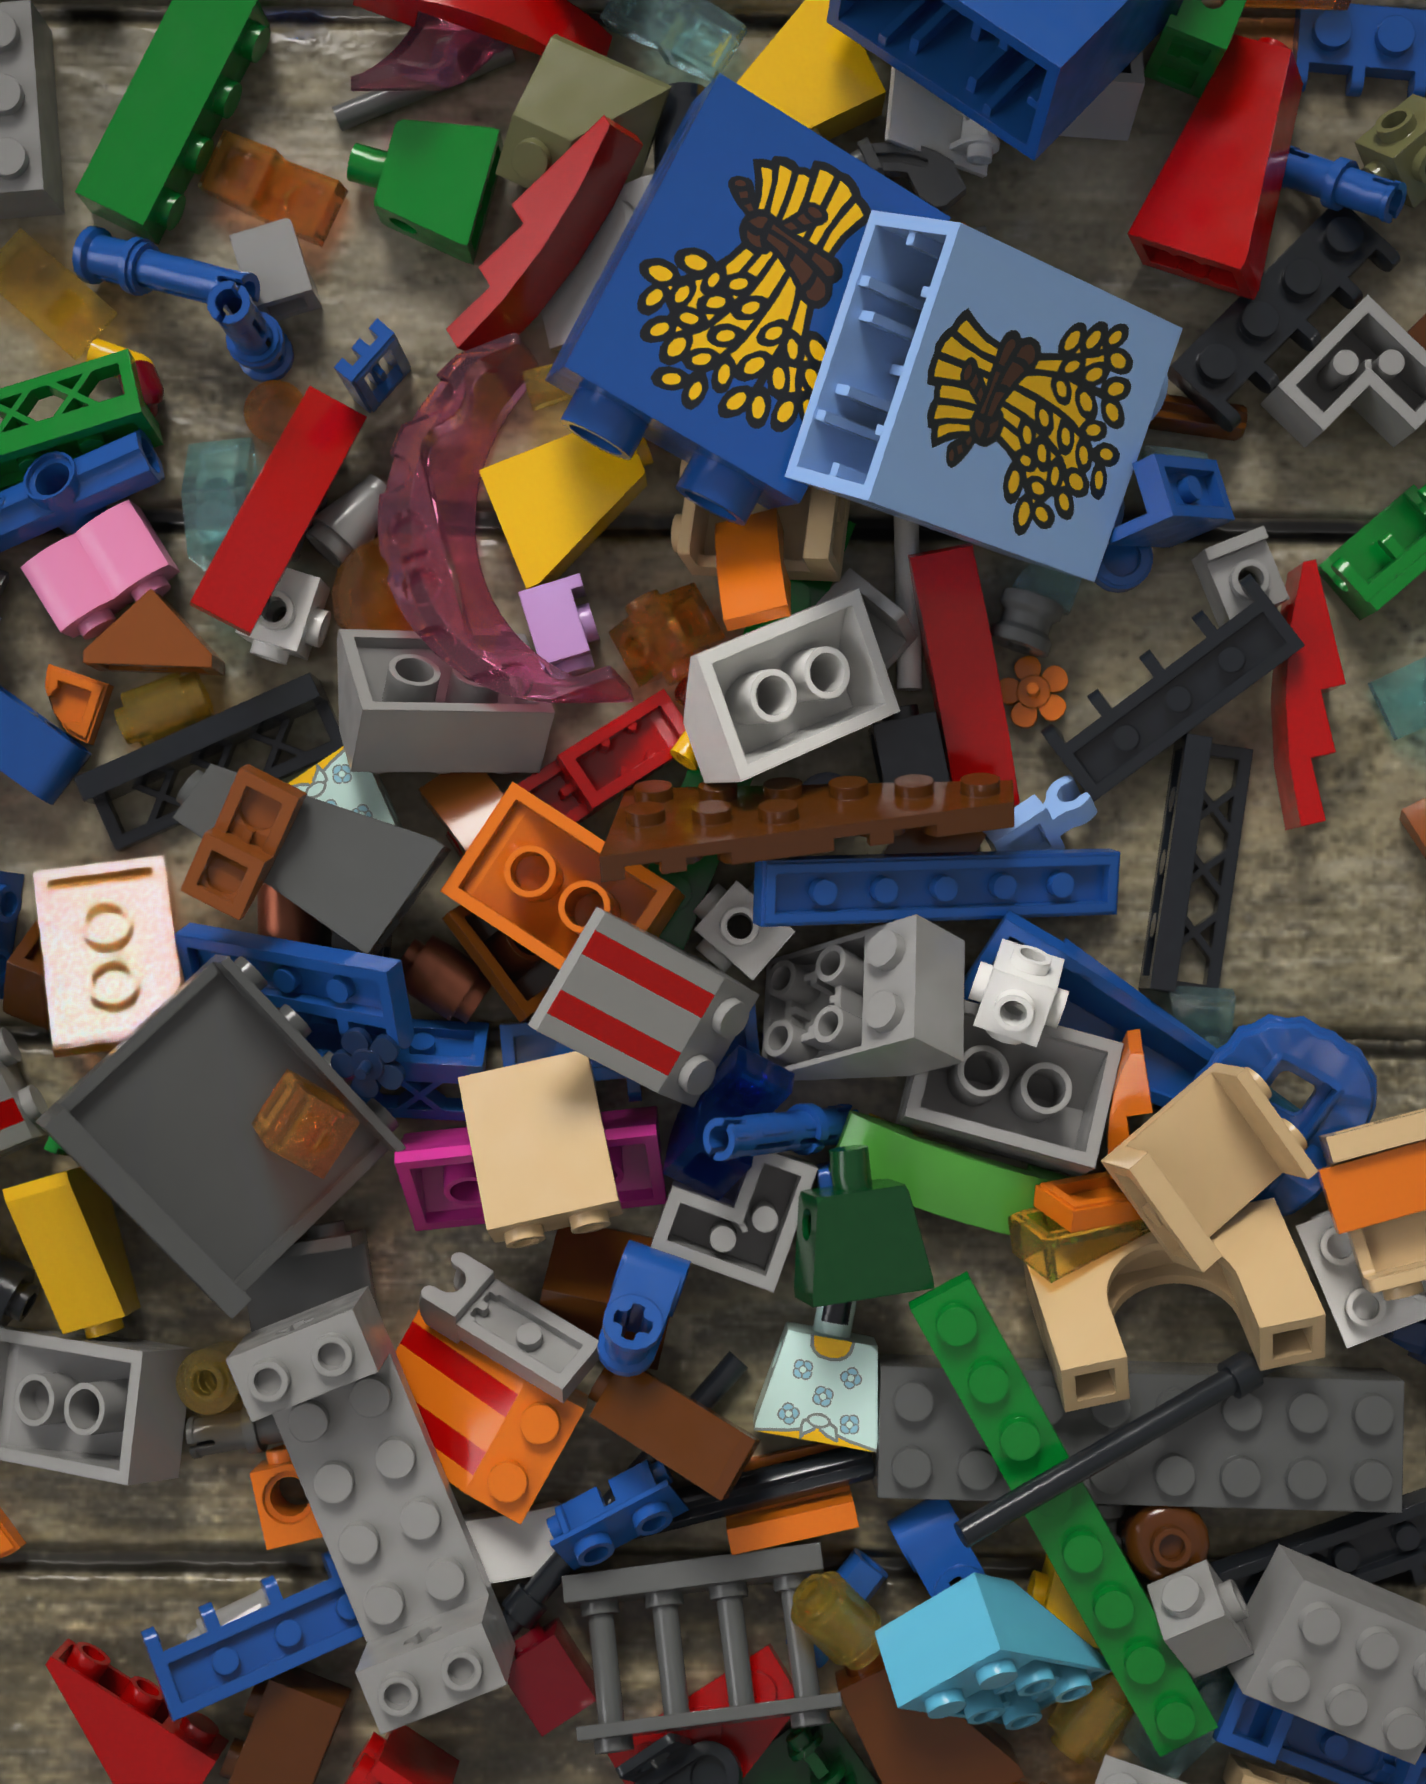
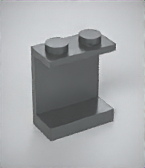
M344 1220L312 1225L306 1231L307 1238L298 1239L245 1291L252 1299L247 1304L251 1332L366 1286H369L377 1306L366 1229L346 1231Z

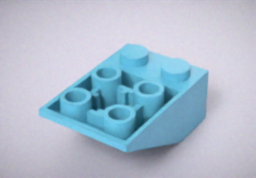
M976 1572L874 1631L897 1708L926 1712L928 1717L932 1719L952 1716L965 1718L968 1724L972 1725L992 1722L1004 1724L1007 1730L1026 1728L1041 1720V1710L1055 1702H1070L1086 1696L1093 1690L1091 1684L1093 1681L1112 1672L1103 1655L1014 1581Z

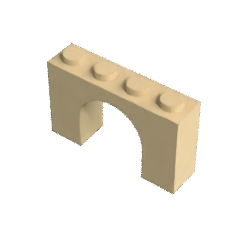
M1275 1198L1248 1203L1210 1236L1222 1257L1204 1273L1174 1263L1147 1225L1111 1230L1103 1234L1061 1243H1049L1042 1247L1022 1251L1027 1295L1065 1412L1130 1399L1127 1354L1114 1316L1120 1306L1131 1296L1157 1285L1173 1283L1193 1285L1209 1290L1225 1300L1233 1308L1241 1322L1260 1371L1325 1357L1326 1314Z

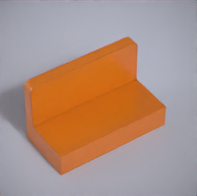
M817 1442L751 1457L743 1472L841 1448V1446ZM850 1485L726 1516V1531L732 1555L859 1527Z

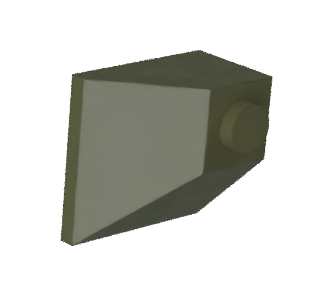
M554 34L550 38L512 115L495 174L525 188H529L605 115L636 134L642 142L643 147L625 184L642 177L672 86Z

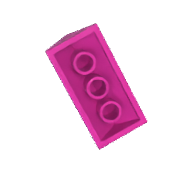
M657 1106L601 1112L622 1209L665 1204L667 1196ZM467 1127L405 1133L401 1142L406 1148L403 1151L394 1152V1163L415 1231L485 1224Z

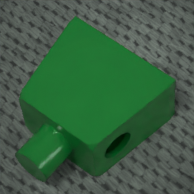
M408 119L398 120L393 130L388 151L359 143L354 144L348 161L347 180L377 189L374 208L381 223L458 260L474 265L499 176L495 172L503 149L501 133L499 129L491 127Z

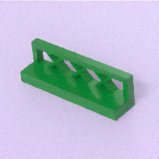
M129 349L0 388V417L3 418L0 424V491L22 482L28 467L34 460L49 452H65L74 459L140 429L151 440L154 448L164 445L159 423L143 400L135 359ZM121 375L124 389L123 395L101 402L89 398V395L99 381ZM54 395L64 400L53 417L40 421L28 417L34 406L41 399Z

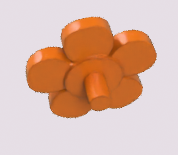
M1025 656L1017 660L1014 665V671L1020 682L1010 677L1000 680L1004 705L1016 704L1012 708L1010 715L1013 724L1023 729L1033 727L1038 719V709L1046 721L1056 722L1060 720L1066 712V702L1062 697L1055 694L1064 691L1068 687L1069 680L1064 669L1053 665L1048 667L1041 676V664L1036 657Z

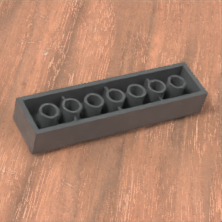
M878 1354V1445L876 1453L873 1452L875 1477L872 1479L877 1498L994 1501L1010 1492L1011 1489L936 1355ZM1016 1358L1069 1456L1076 1454L1217 1373V1366L1219 1364L1128 1361L1130 1399L1065 1412L1048 1358ZM1282 1366L1263 1377V1386L1240 1399L1235 1398L1233 1395L1088 1478L1084 1483L1096 1504L1402 1513L1405 1381L1383 1368Z

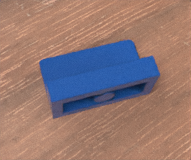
M1153 453L1132 463L1147 513L1113 528L1109 545L1170 548L1235 520L1217 460Z

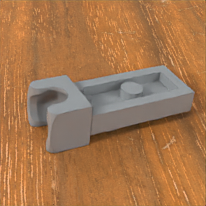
M454 1253L451 1257V1264L456 1269L454 1276L455 1292H444L434 1286H425L419 1296V1309L424 1322L456 1344L460 1340L564 1403L598 1362V1340L498 1279H495L492 1269L465 1253Z

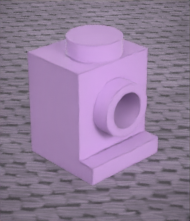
M580 573L519 591L518 594L540 666L544 673L556 670L558 678L562 679L594 669L595 665L588 643L600 638L589 603L576 606L575 599L586 596Z

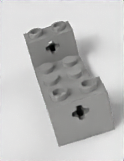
M369 1286L246 1334L225 1360L251 1422L273 1415L367 1642L355 1674L380 1734L387 1733L506 1686L516 1647Z

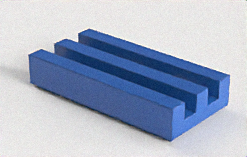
M378 318L369 327L375 341L369 346L359 338L351 347L358 359L356 363L352 366L342 358L334 367L353 400L369 413L375 412L411 371V366L395 333ZM382 357L393 367L388 374L378 363ZM366 375L377 386L373 391H371L365 380Z

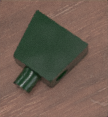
M851 1145L830 1149L832 1186L803 1190L799 1195L794 1276L795 1298L814 1308L934 1289L933 1275L910 1193L906 1185L891 1179L872 1180L867 1145Z

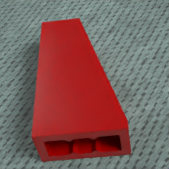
M1234 34L1225 54L1127 233L1143 265L1251 300L1255 299L1261 285L1303 88V82L1292 49H1289L1282 42L1270 37H1261L1258 40Z

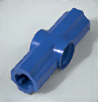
M140 429L74 459L65 452L59 451L49 452L35 459L28 467L22 482L0 491V552L57 527L66 534H75L86 523L105 512L107 505L164 480L165 475L162 462L157 456L151 440Z

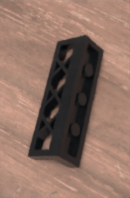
M309 672L76 776L74 781L83 801L96 805L115 850L121 852L182 825L172 818L177 810L164 816L162 814L167 802L179 807L181 806V804L176 802V798L170 796L179 771L194 764L207 769L211 763L203 760L222 752L217 766L228 769L236 746L249 739H254L272 746L263 771L282 780L316 765L343 747L339 732V722L321 681ZM317 709L331 741L307 752L285 744L294 719ZM280 726L275 740L261 735ZM282 750L296 755V757L277 765ZM164 778L160 791L146 787V785ZM135 790L155 797L156 801L147 823L125 832L112 801Z
M1187 733L1174 743L1138 988L1217 1000L1254 749L1212 743L1213 737ZM1210 758L1234 761L1231 788L1213 801L1205 791ZM1229 800L1226 819L1218 807ZM1210 814L1224 833L1222 850L1203 863L1196 854L1200 822ZM1220 862L1217 882L1209 870ZM1201 877L1215 895L1213 913L1194 926L1187 917L1191 883ZM1211 925L1209 944H1207L1200 932ZM1191 939L1206 958L1203 985L1177 981L1182 946Z

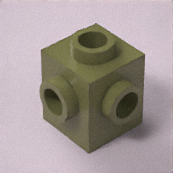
M1412 94L1396 108L1381 115L1375 125L1354 143L1364 164L1361 170L1393 181L1405 182L1407 195L1404 204L1414 208L1420 202L1426 200V98Z

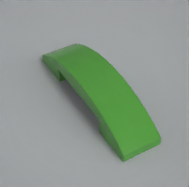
M849 1110L836 1147L867 1145L872 1180L891 1179L905 1184L909 1190L913 1207L961 1223L1015 1237L1049 1243L1070 1241L1072 1233L1034 1207L1033 1203L1035 1185L1071 1177L1029 1164L1027 1170L914 1136L909 1127Z

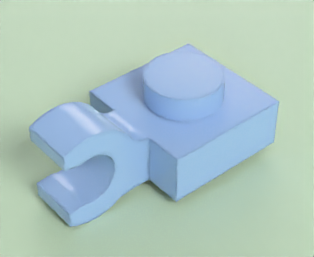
M1069 774L1057 779L1050 785L1046 792L1044 803L1034 794L1014 807V827L982 832L987 834L985 838L992 851L1064 850L1065 845L1060 836L1074 827L1089 822L1097 814V809L1091 796L1087 792L1081 794L1074 778Z

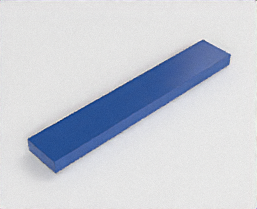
M1107 848L795 856L755 862L753 923L760 927L889 923L915 914L928 921L1003 919L1008 909L1022 918L1117 915L1120 851Z

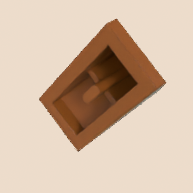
M149 589L83 650V663L98 671L225 676V662L178 611L153 589Z

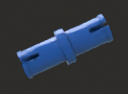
M1290 145L1281 187H1287L1320 198V202L1325 208L1339 211L1346 207L1379 218L1380 221L1385 223H1391L1392 218L1396 219L1401 212L1407 195L1405 182L1393 181L1360 170L1358 163L1348 158L1340 157L1332 161Z

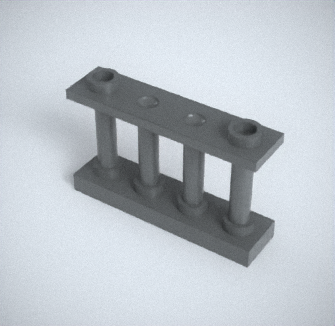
M820 1542L750 1551L737 1555L726 1554L562 1576L564 1604L570 1609L580 1608L581 1618H588L598 1724L576 1727L577 1741L583 1744L594 1742L595 1755L634 1750L633 1737L788 1716H790L792 1729L831 1724L829 1711L842 1709L841 1692L820 1695L807 1589L813 1588L811 1577L824 1576ZM773 1582L774 1593H781L794 1698L755 1703L742 1598L748 1597L747 1586ZM709 1591L710 1601H717L729 1707L690 1712L678 1606L684 1605L683 1594ZM645 1599L646 1610H652L664 1715L624 1720L614 1615L620 1613V1602Z

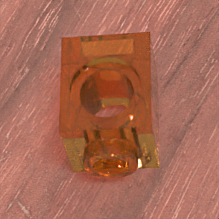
M289 1069L285 1071L251 1123L268 1150L322 1179L325 1178L360 1124L341 1098Z

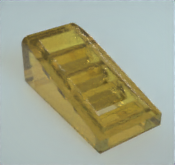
M1036 1207L1008 1216L1012 1253L1050 1283L1151 1232L1141 1219L1071 1233Z

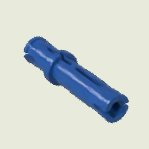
M800 1103L790 1107L786 1112L752 1114L733 1118H713L704 1128L703 1144L708 1155L715 1153L713 1159L716 1161L782 1153L783 1151H793L798 1155L816 1154L825 1146L837 1145L852 1105L838 1104L821 1108L814 1103Z

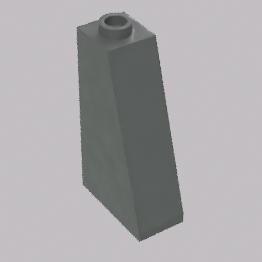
M210 764L205 772L201 770L195 771L184 783L176 797V802L181 804V806L172 818L203 838L204 833L215 826L237 772L214 764ZM306 796L264 883L362 952L378 955L451 849L431 837Z

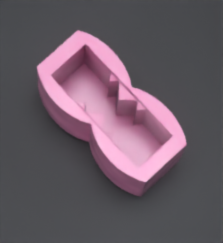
M130 500L124 501L101 513L81 527L75 534L50 545L20 567L59 631L72 638L82 635L85 640L92 639L103 633L117 620L115 617L117 612L127 604L139 600L149 589H153L161 596L166 594L171 588L168 581L180 572L142 509Z

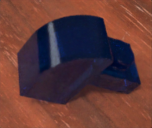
M739 1045L717 1067L712 1084L701 1094L694 1108L682 1103L670 1134L663 1174L719 1201L752 1167L754 1156L739 1157L727 1161L714 1160L715 1153L708 1155L703 1144L705 1126L710 1120L717 1117L733 1118L774 1112L792 1093L795 1073Z

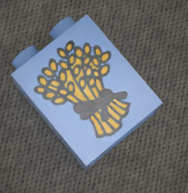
M871 210L784 477L1005 556L1095 582L1112 530L1120 526L1123 521L1125 509L1124 496L1134 470L1132 463L1138 459L1150 421L1158 414L1165 401L1168 390L1167 372L1183 328L961 222Z

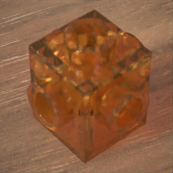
M695 582L660 594L658 589H654L639 596L625 606L624 609L628 617L608 632L639 687L662 678L665 679L668 686H672L688 678L690 656L710 649L726 638Z

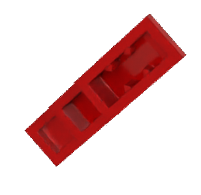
M603 115L511 204L523 225L478 267L490 287L446 328L458 349L494 362L539 315L579 263L613 208L643 147L636 134Z
M312 386L308 387L190 601L192 607L248 636L251 635L306 531L312 524L367 416Z
M967 543L908 555L926 675L932 687L934 707L945 751L950 782L960 781L961 777L972 773H990L999 776L1000 780H1013L1014 806L1019 805L1020 800L1000 679L973 545Z
M1316 559L1301 563L1287 574L1285 588L1290 599L1281 604L1280 613L1305 646L1273 669L1271 719L1273 757L1285 831L1326 821L1312 760L1336 753L1322 693L1330 692L1346 684Z
M663 688L561 752L553 762L540 769V773L530 775L517 785L580 824L623 795L626 788H633L637 783L644 781L674 760L670 751L685 731L683 716ZM447 831L446 837L462 859L463 854L456 840Z

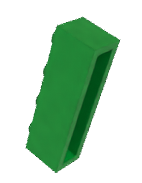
M259 0L171 1L75 190V193L91 213L138 236L147 238L157 245L160 243L166 229L171 231L177 226L185 209L186 198L184 193L194 173L200 175L208 166L214 149L212 138L222 118H230L239 104L242 94L240 82L251 62L257 63L267 49L270 39V24Z

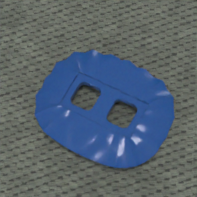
M1267 1014L1252 1024L1238 1026L1228 1042L1214 1051L1208 1064L1198 1071L1194 1078L1195 1080L1214 1063H1221L1244 1068L1248 1067L1258 1073L1269 1087L1278 1074L1283 1071H1290L1313 1084V1093L1299 1111L1291 1112L1271 1100L1269 1101L1279 1116L1291 1122L1305 1137L1308 1144L1305 1153L1317 1169L1327 1166L1318 1136L1370 1123L1378 1096L1377 1075L1369 1065L1362 1050L1346 1042L1335 1031L1320 1027L1305 1016L1285 1018ZM1282 1173L1250 1202L1275 1198L1279 1210L1284 1217L1306 1206L1323 1189L1318 1173L1310 1179Z

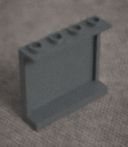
M215 954L35 1122L220 1310L233 1319L252 1300L245 1291L388 1150L399 1152L403 1151L406 1147L392 1133L399 1126V1123L391 1113L374 1098H371L365 1104L350 1087L355 1076L353 1075L348 1078L340 1077L331 1067V1057L334 1054L328 1051L322 1057L306 1040L312 1033L308 1024L287 1004H284L278 1010L261 992L268 985L261 973L242 956H239L233 962L229 956Z

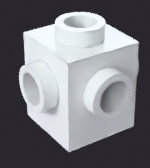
M287 568L251 635L248 636L238 630L235 633L246 641L251 642L252 646L249 653L283 665H287L289 655L308 660L312 646L320 648L328 632L331 612L324 610L331 588L319 577ZM286 611L285 616L277 622L279 615Z
M736 880L728 891L717 883L693 911L702 919L694 931L704 938L696 949L724 973L733 964L753 981L796 931L790 926L760 927L753 923L754 881L746 889ZM736 915L745 916L751 923L750 935L743 939L731 936L727 930V922L730 918Z
M1002 938L994 964L980 962L968 999L980 1002L973 1026L986 1030L992 1038L1002 1043L1011 1045L1025 1043L1037 1047L1044 1025L1057 1029L1067 1002L1069 991L1058 988L1065 959L1047 954L1036 947L1021 945Z

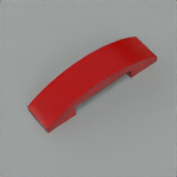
M567 0L353 1L354 6L415 27L420 11L538 54L540 58L554 34L606 57L612 40V35L598 22Z

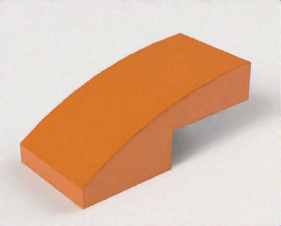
M777 508L751 514L744 526L730 521L715 523L717 576L723 620L727 632L791 616V582L784 564V530Z
M1140 1029L1128 1030L1122 1040L1124 1045L1106 1119L1107 1154L1131 1135L1128 1116L1153 1113Z

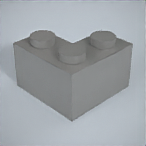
M1367 295L1260 405L1304 448L1316 439L1349 405L1394 448L1416 431L1426 420V350Z
M784 1151L782 1153L749 1156L734 1201L673 1180L650 1247L690 1260L695 1265L774 1293L797 1229L799 1195L801 1191L811 1189L818 1167L815 1162Z

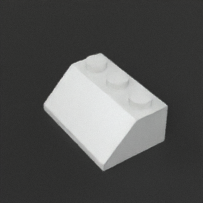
M859 589L850 590L792 614L789 617L690 656L683 724L705 784L742 782L900 712Z

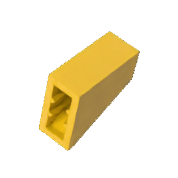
M805 0L736 83L826 140H830L882 115L886 90L865 48L827 23L830 0Z
M571 433L479 470L526 589L557 580L645 489L647 479L644 467L654 462L644 437H642L631 460H625L609 454Z
M81 1167L2 1189L6 1205L62 1334L84 1329L86 1339H92L125 1328L122 1317L138 1310L141 1306L111 1198Z

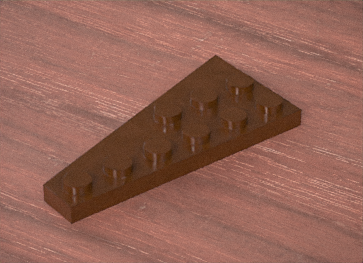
M972 773L964 775L960 778V781L934 782L932 777L922 774L903 775L897 777L894 783H868L866 778L860 776H840L831 779L828 784L802 785L800 779L792 777L772 778L765 781L763 786H737V782L705 784L703 781L698 787H673L671 782L665 780L643 781L637 783L634 788H626L599 856L601 883L624 880V867L655 863L659 865L662 874L687 871V865L696 863L707 855L717 854L719 861L736 865L835 851L834 839L860 835L867 838L869 846L892 844L894 843V837L906 833L907 829L921 827L923 833L934 837L1014 827L1013 780H1000L999 776L990 773Z

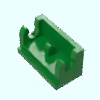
M1183 0L1176 16L1170 14L1146 64L1144 76L1200 98L1228 48L1247 0H1223V5L1216 9L1206 7L1201 0Z
M1413 484L1318 565L1320 576L1359 621L1378 611L1426 570V484L1420 489Z

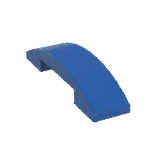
M1234 1681L1217 1723L1218 1728L1215 1729L1212 1736L1219 1743L1275 1764L1278 1759L1338 1784H1426V1747L1416 1764H1411L1242 1693L1236 1681Z

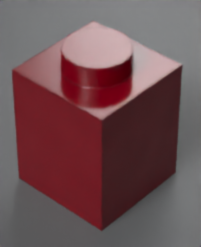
M559 1617L544 1627L541 1626L539 1621L530 1630L523 1627L513 1638L516 1647L508 1685L542 1737L596 1702L593 1670Z

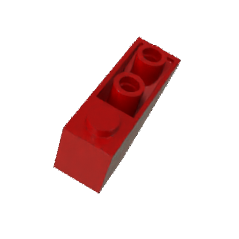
M68 1638L50 1656L45 1665L113 1784H203L229 1742L228 1739L219 1734L218 1726L210 1718L199 1712H194L172 1722L159 1686L140 1676L130 1678L110 1665L111 1660L104 1651L90 1643H75Z

